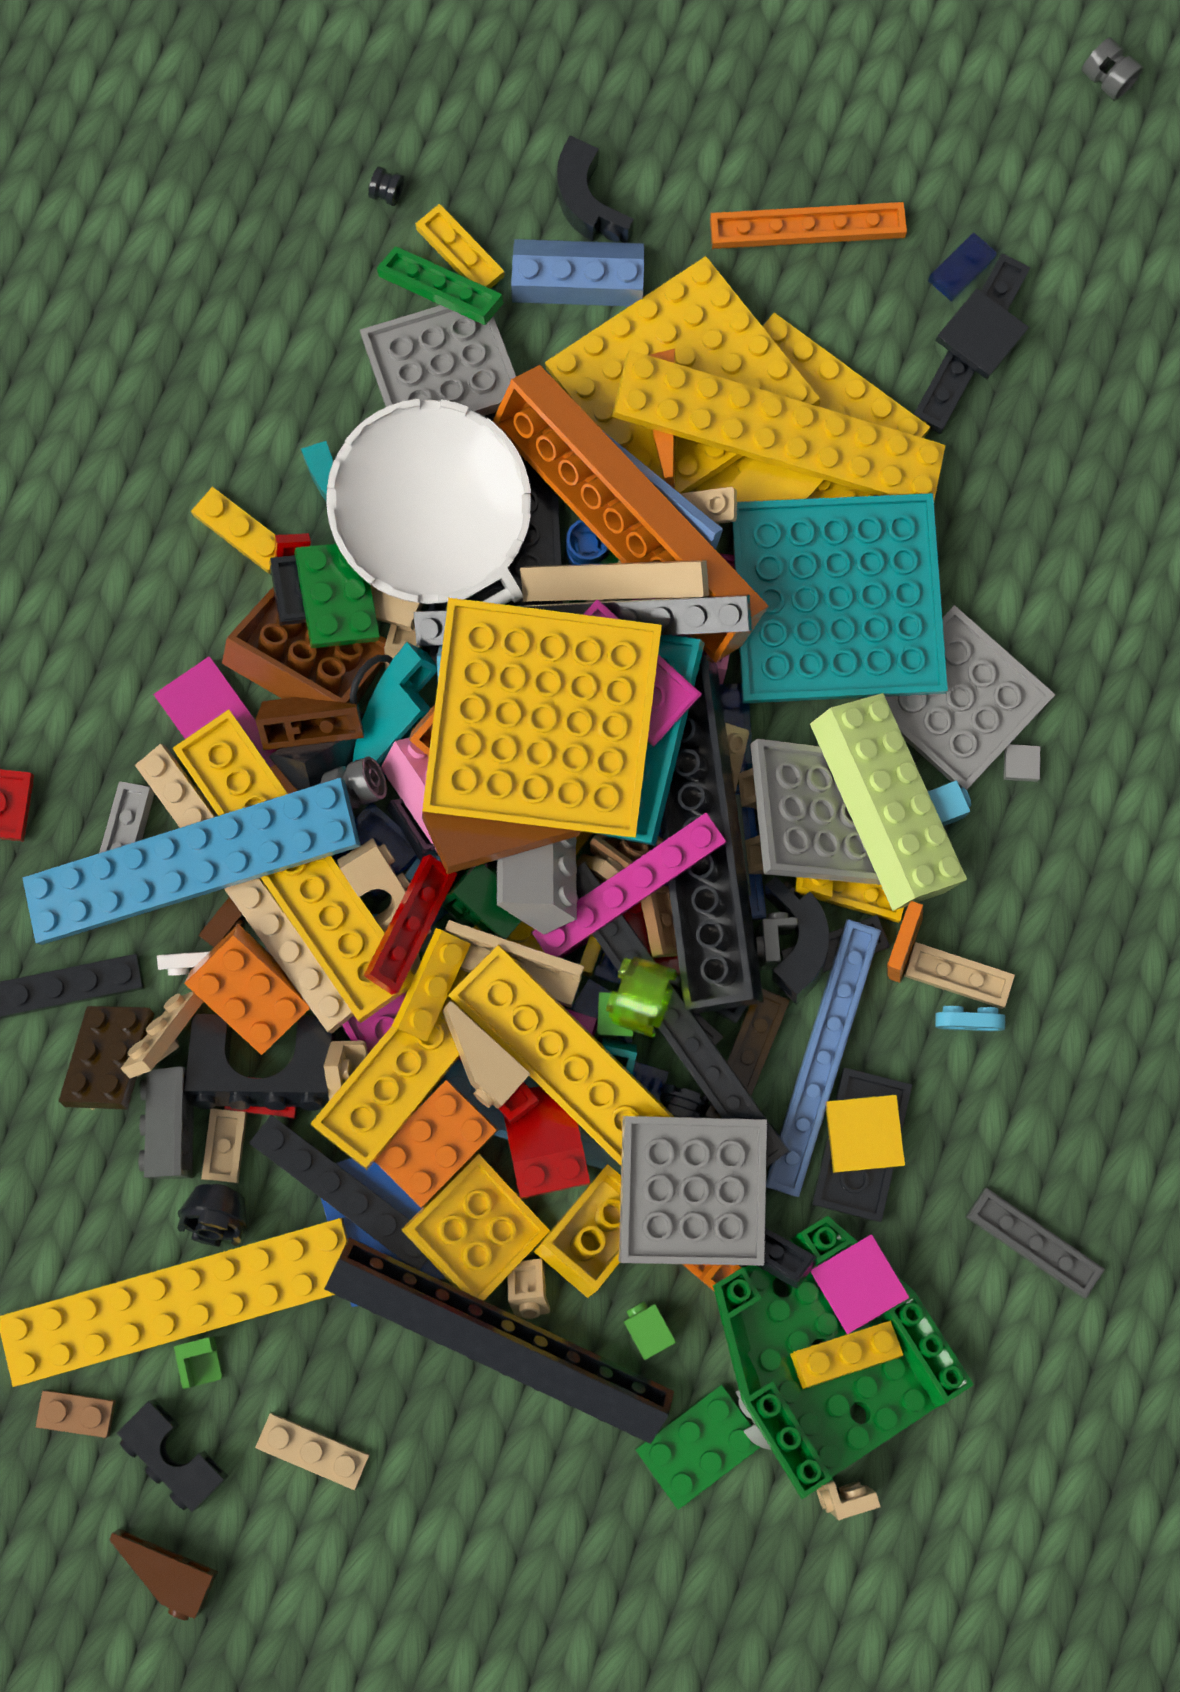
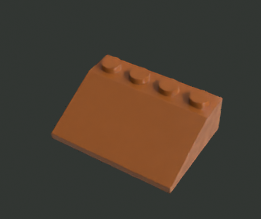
M272 587L227 637L222 664L282 699L299 697L350 703L349 694L358 670L367 660L376 655H385L384 647L387 639L380 636L379 640L375 642L311 649L307 623L280 626L274 588ZM378 662L364 674L357 691V705L384 662Z

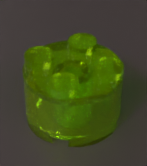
M636 956L632 960L625 957L618 978L622 979L619 991H612L606 1011L610 1012L609 1018L612 1019V1024L654 1038L656 1033L653 1026L660 1028L673 992L666 988L669 979L675 981L676 970Z

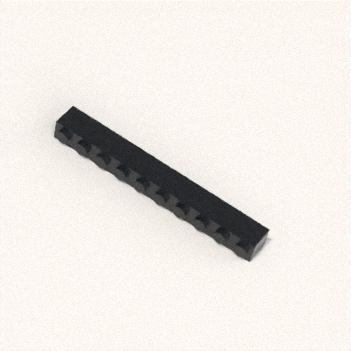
M350 1237L324 1290L342 1299H346L405 1329L420 1334L439 1345L458 1352L471 1360L477 1361L650 1444L669 1416L674 1394L673 1390Z

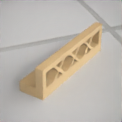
M450 920L448 921L445 932L471 944L459 970L470 973L499 944L561 1005L572 1007L583 976L584 966Z

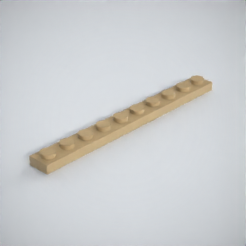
M159 744L135 765L180 828L217 817L166 746ZM261 878L224 889L327 1032L333 1033L354 1016Z

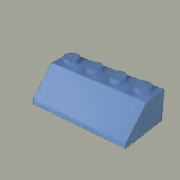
M514 240L511 284L512 302L631 306L638 300L643 299L644 244Z

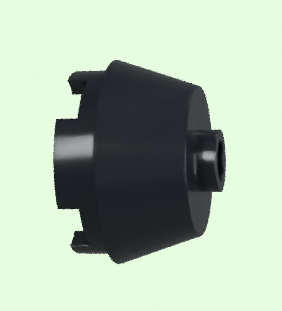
M202 1184L196 1186L178 1211V1217L180 1218L177 1226L178 1231L182 1232L187 1229L193 1232L191 1239L202 1244L220 1247L221 1240H231V1244L237 1246L241 1242L242 1234L248 1229L245 1198L240 1193L222 1184Z

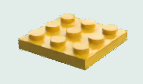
M480 1154L474 1155L401 1229L454 1287L483 1301L550 1232Z

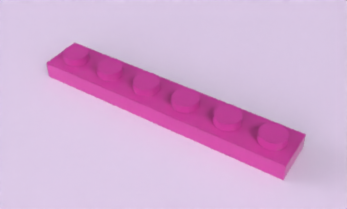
M705 813L577 901L576 920L545 935L536 929L532 931V934L545 953L559 958L726 844L727 841L708 813Z

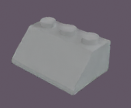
M576 837L498 859L497 905L544 935L576 920Z

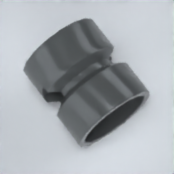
M1110 37L1104 40L1092 52L1081 70L1094 83L1101 82V90L1113 101H1116L1133 86L1142 74L1144 67L1131 55L1124 57V49ZM1115 62L1116 64L1106 73L1105 71Z
M370 756L353 761L347 767L341 766L325 772L321 779V783L337 778L344 779L352 810L359 808L361 804L368 805L386 796L387 786L384 774L378 763Z

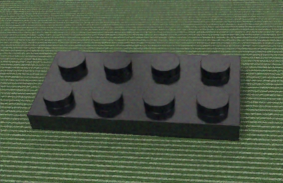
M843 1068L835 1101L897 1095L902 1133L912 1084ZM828 1131L811 1205L882 1222L894 1167L833 1173Z

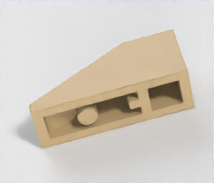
M450 1001L442 1012L470 1084L476 1089L473 1094L486 1107L490 1108L494 1105L498 1109L530 1073Z

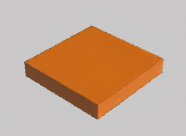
M913 901L908 904L887 964L890 980L901 983L913 944L923 920V904Z

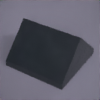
M355 739L280 748L272 753L269 758L294 788L299 791L321 784V779L325 772L341 766L347 767L349 763L353 762L356 743Z

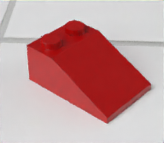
M540 1086L529 1088L540 1104L513 1125L504 1116L520 1199L590 1185L578 1123Z

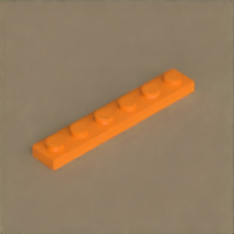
M904 202L710 213L712 249L905 238L907 233Z

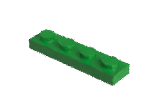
M397 246L390 251L377 267L379 277L485 326L504 304L502 294Z

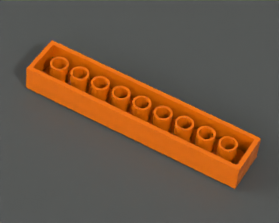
M539 365L511 379L492 422L507 435L518 453L621 563L706 560L709 596L750 595L753 630L769 607L766 602L543 367ZM752 630L749 632L689 635L692 638L701 639L705 643L703 650L717 663L741 647Z

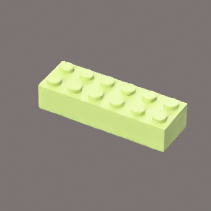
M881 693L831 707L811 722L810 726L892 911L908 906L911 901L918 903L944 894L967 880L966 875L884 694Z

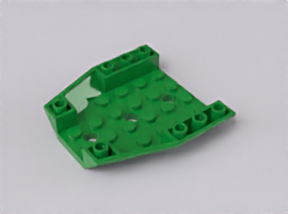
M826 1216L789 1240L817 1256V1263L813 1269L858 1242L829 1216ZM756 1265L742 1267L713 1285L742 1402L801 1499H804L831 1481L833 1476L935 1408L948 1403L974 1385L915 1291L899 1277V1281L910 1298L853 1332L891 1321L903 1356L806 1389H802L790 1354L810 1347L815 1341L823 1343L847 1335L812 1273L810 1272L798 1289L786 1283L788 1295L785 1298L778 1297L772 1289L773 1281L780 1279ZM853 1404H857L864 1409L866 1419L863 1424H858L852 1419L850 1409Z

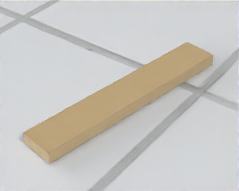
M706 560L525 566L520 568L523 602L709 596Z

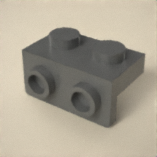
M786 912L768 914V919H763L757 927L755 941L760 971L773 970L780 962L778 935H790L798 926L797 917L789 918V913Z

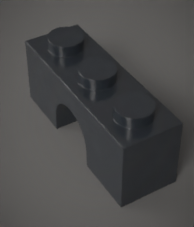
M155 1399L150 1400L117 1432L122 1438L119 1443L131 1457L135 1458L138 1455L147 1466L144 1470L157 1484H160L162 1481L172 1491L169 1495L179 1508L182 1510L188 1508L193 1512L229 1476L205 1451L198 1453L187 1464L173 1461L167 1453L166 1442L169 1435L179 1424Z

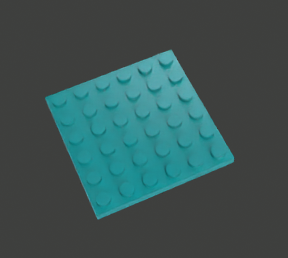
M933 493L737 502V519L732 522L734 569L769 606L744 644L739 647L743 703L867 698L881 693L885 697L947 693Z

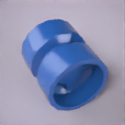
M581 519L571 525L566 539V556L569 564H600L609 553V549Z

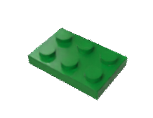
M337 544L296 547L294 553L311 649L378 641L380 636L371 585L348 564Z
M720 1384L660 1429L651 1444L644 1441L635 1448V1451L674 1506L679 1510L760 1447L754 1444L744 1433V1430L751 1425Z

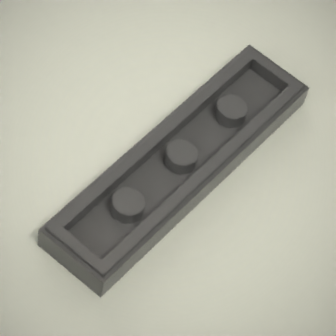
M988 1188L982 1190L966 1215V1218L1083 1299L1087 1298L1105 1270Z

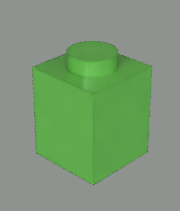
M643 1301L626 1311L629 1318L623 1320L644 1360L676 1343L654 1303L647 1306L646 1302Z

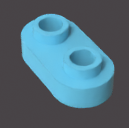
M943 1006V1012L935 1014V1028L1005 1030V1015L998 1014V1008L979 1007L977 1008V1013L964 1012V1007Z

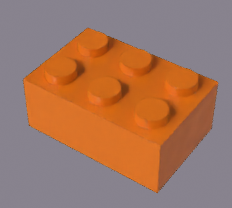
M239 924L189 972L184 983L261 1055L310 1009L274 957Z
M445 1080L410 1116L375 1162L422 1208L499 1129L449 1080Z

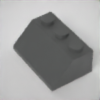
M184 1067L152 1070L146 1072V1079L141 1080L140 1095L141 1100H146V1113L140 1116L139 1123L140 1135L145 1136V1150H140L139 1170L144 1171V1178H193L194 1106H189L184 1091L187 1071Z

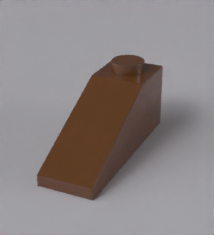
M299 697L262 701L255 720L263 750L364 738L365 735L358 705Z
M118 1529L111 1534L110 1542L158 1602L169 1608L168 1613L171 1616L188 1621L189 1617L195 1619L201 1613L218 1571L124 1530Z

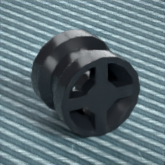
M378 166L370 181L369 198L375 200L381 198L388 205L395 206L403 190L404 175L399 173L392 175L385 168Z

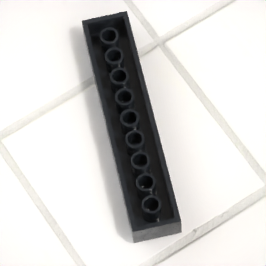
M707 655L701 657L694 686L701 693V696L688 710L661 822L662 839L664 842L703 814L708 813L727 841L726 844L668 883L684 1007L686 1011L696 1014L764 1003L718 666Z

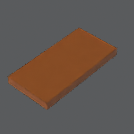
M422 812V820L447 874L580 836V831Z

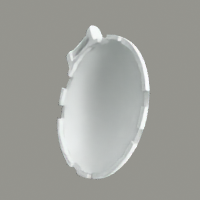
M420 399L402 401L377 411L359 424L347 437L333 462L328 479L326 500L327 515L334 540L340 552L355 572L378 590L395 598L415 603H448V598L465 600L498 580L502 582L505 589L482 602L505 605L511 600L515 603L523 598V594L508 567L518 554L528 530L531 516V488L524 463L507 435L490 419H486L469 409V407L443 399L441 401Z

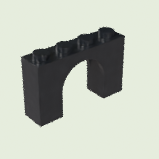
M218 1014L193 1015L184 1089L189 1106L199 1109H212L214 1106H230L237 1110H245L250 1108V1106L266 1107L270 1110L301 1107L304 1110L316 1111L321 1109V1107H325L329 1102L324 1064L330 1043L336 1039V1031L333 1033L327 1032L316 1016L303 1015L298 1020L295 1052L290 1063L282 1071L271 1077L254 1079L240 1075L229 1065L232 1027Z

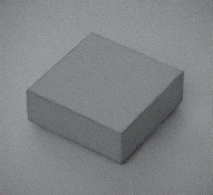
M1009 744L1004 750V780L1037 782L1040 779V746Z

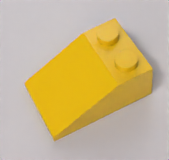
M608 1164L534 1251L587 1298L598 1291L620 1263L621 1175Z

